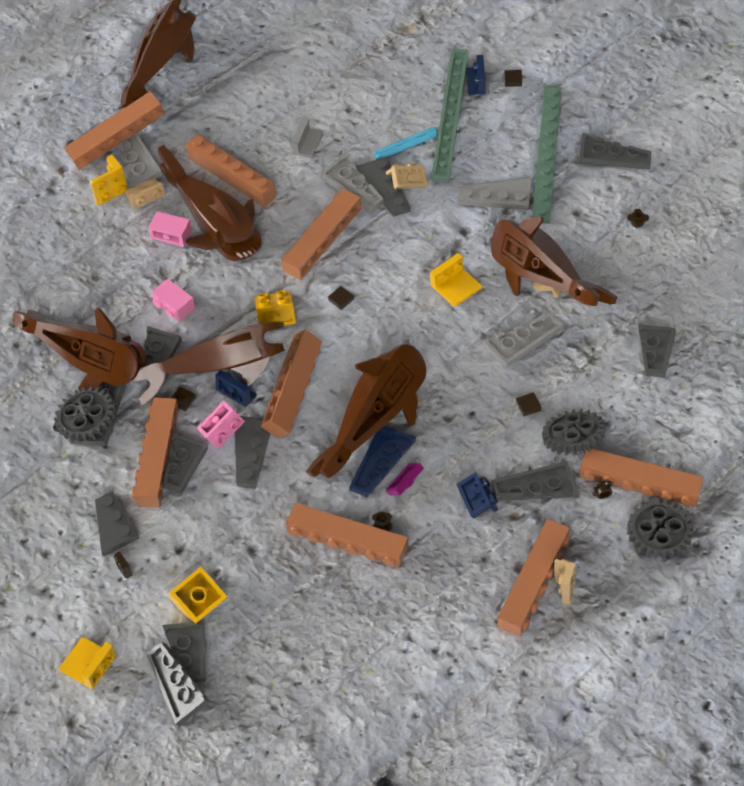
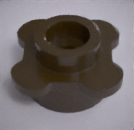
M635 209L634 213L627 216V219L631 222L632 226L642 227L645 221L649 220V216L644 214L641 209Z
M611 481L597 483L593 487V496H597L598 499L608 498L613 493L611 489L613 483Z
M378 512L372 516L374 520L373 527L387 531L392 529L393 526L390 522L392 515L390 513Z

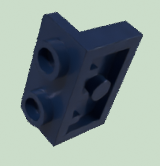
M476 55V62H473V67L466 69L469 95L485 94L483 55Z
M222 370L215 374L216 390L242 406L246 407L257 397V393L250 390L247 384L233 378L232 375Z
M475 472L456 484L473 519L489 509H492L494 512L498 510L496 505L498 502L497 498L490 492L488 488L490 483L485 476L482 477Z

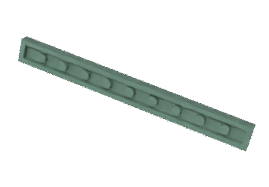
M452 49L432 170V181L449 182L469 50Z
M544 86L532 218L541 216L545 224H550L562 87Z

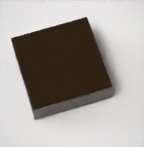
M505 70V87L522 86V70Z
M340 286L328 296V300L342 310L354 300V295Z
M179 387L171 398L177 399L179 409L187 411L195 400L196 395Z
M534 392L516 398V403L523 417L541 411V405Z
M119 551L114 554L115 563L124 578L128 579L133 576L130 566Z

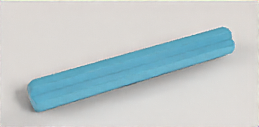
M435 127L426 129L375 151L374 156L376 160L392 156L436 137L437 130Z

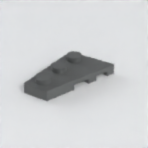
M638 324L646 376L665 378L676 329Z
M147 326V337L144 344L146 354L145 366L173 357L182 341L181 336Z
M173 432L172 444L169 450V461L166 466L163 483L164 488L182 495L207 452L208 445Z
M113 491L95 499L103 557L139 539L138 534Z
M204 622L162 625L172 652L194 681L206 682Z

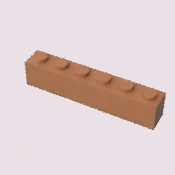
M150 91L65 146L64 149L78 170L103 156L106 152L117 147L122 141L129 139L135 133L161 118V116L165 115V112L159 101Z
M197 134L186 143L187 154L190 160L250 199H253L265 208L276 198L275 184L202 136Z
M345 189L336 194L332 202L323 209L321 215L314 219L309 229L303 232L298 242L296 241L293 244L292 249L284 254L281 260L283 272L302 280L361 210V197Z
M305 329L293 336L260 426L276 438L288 435L292 431L293 421L299 413L298 407L304 398L305 388L310 382L309 377L315 368L316 357L320 353L322 341Z
M154 397L152 405H149L148 414L150 418L145 424V431L147 433L146 437L142 439L143 453L139 454L140 468L136 470L135 474L137 483L136 487L132 489V498H135L137 506L158 508L161 506L164 477L169 461V450L172 444L173 432L175 433L179 412L177 399Z
M590 448L591 451H585L580 466V477L588 481H611L613 486L627 491L640 492L646 496L659 497L663 500L678 502L685 506H697L704 477Z
M298 503L294 504L286 521L288 533L295 537L301 536L314 543L327 544L331 548L343 549L353 555L365 556L369 560H378L388 566L400 567L408 550V537Z
M549 519L546 520L498 616V628L520 637L524 630H528L531 623L530 616L532 613L535 614L539 607L538 600L540 596L544 597L548 587L546 583L548 579L552 580L554 577L555 559L562 560L564 554L562 551L564 547L567 548L570 544V527Z

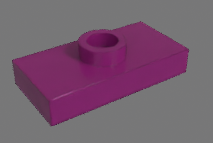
M421 463L408 464L388 486L386 492L389 496H400L407 488L413 485L414 479L422 472L424 467Z

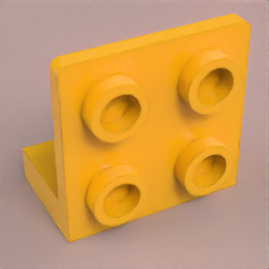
M113 155L106 157L108 172L90 181L95 202L98 206L123 194L128 189L123 167Z
M459 253L430 272L431 287L453 307L458 306L482 289V285L463 269V257Z
M279 290L273 294L261 293L254 297L258 323L280 321L284 322V326L296 324L290 291Z
M81 637L59 667V671L93 690L117 657L114 647L108 642H105L101 647Z

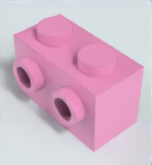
M158 211L148 227L151 239L182 247L185 246L186 240L192 232L190 219Z
M168 278L152 291L154 305L159 309L162 308L170 318H175L179 322L195 309L193 297Z
M223 401L197 429L219 449L245 421Z

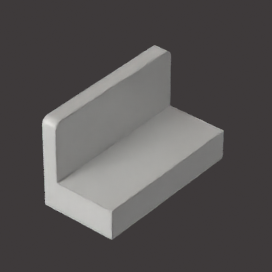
M301 119L291 142L293 155L313 158L323 132L310 129L309 119Z

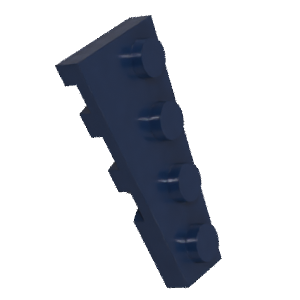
M385 426L375 434L349 486V490L368 497L416 442V437Z

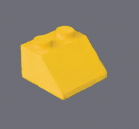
M201 566L169 592L170 600L195 624L228 598Z

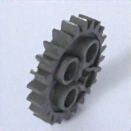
M90 386L88 391L82 387L81 392L75 390V395L68 394L69 399H62L64 404L58 405L60 410L55 411L57 416L54 418L55 426L61 436L63 435L66 440L70 439L71 442L77 439L78 443H81L82 439L88 442L89 437L95 440L96 434L102 436V430L108 431L107 424H113L111 419L116 418L114 412L117 410L109 393L107 394L105 390L100 391L99 387L93 390L92 386ZM77 405H80L86 415L90 417L94 424H90L85 415L79 410Z
M573 409L571 413L565 411L564 415L558 413V418L551 417L552 422L547 421V426H543L542 431L543 442L547 449L551 448V452L557 451L558 455L565 452V456L572 452L574 456L578 451L583 454V450L591 451V446L597 447V443H602V438H605L606 427L604 419L601 418V415L597 416L596 412L590 413V410L583 412V409L576 412Z
M656 499L655 504H652L650 500H647V506L641 503L640 508H634V513L630 514L627 523L629 542H633V548L640 547L639 554L644 551L647 552L646 558L652 554L654 555V560L661 556L662 560L665 561L666 555L673 559L674 553L680 556L681 550L686 551L687 545H691V538H693L694 525L691 524L692 518L687 517V511L681 512V505L675 508L674 502L667 505L666 499L663 500L662 504Z

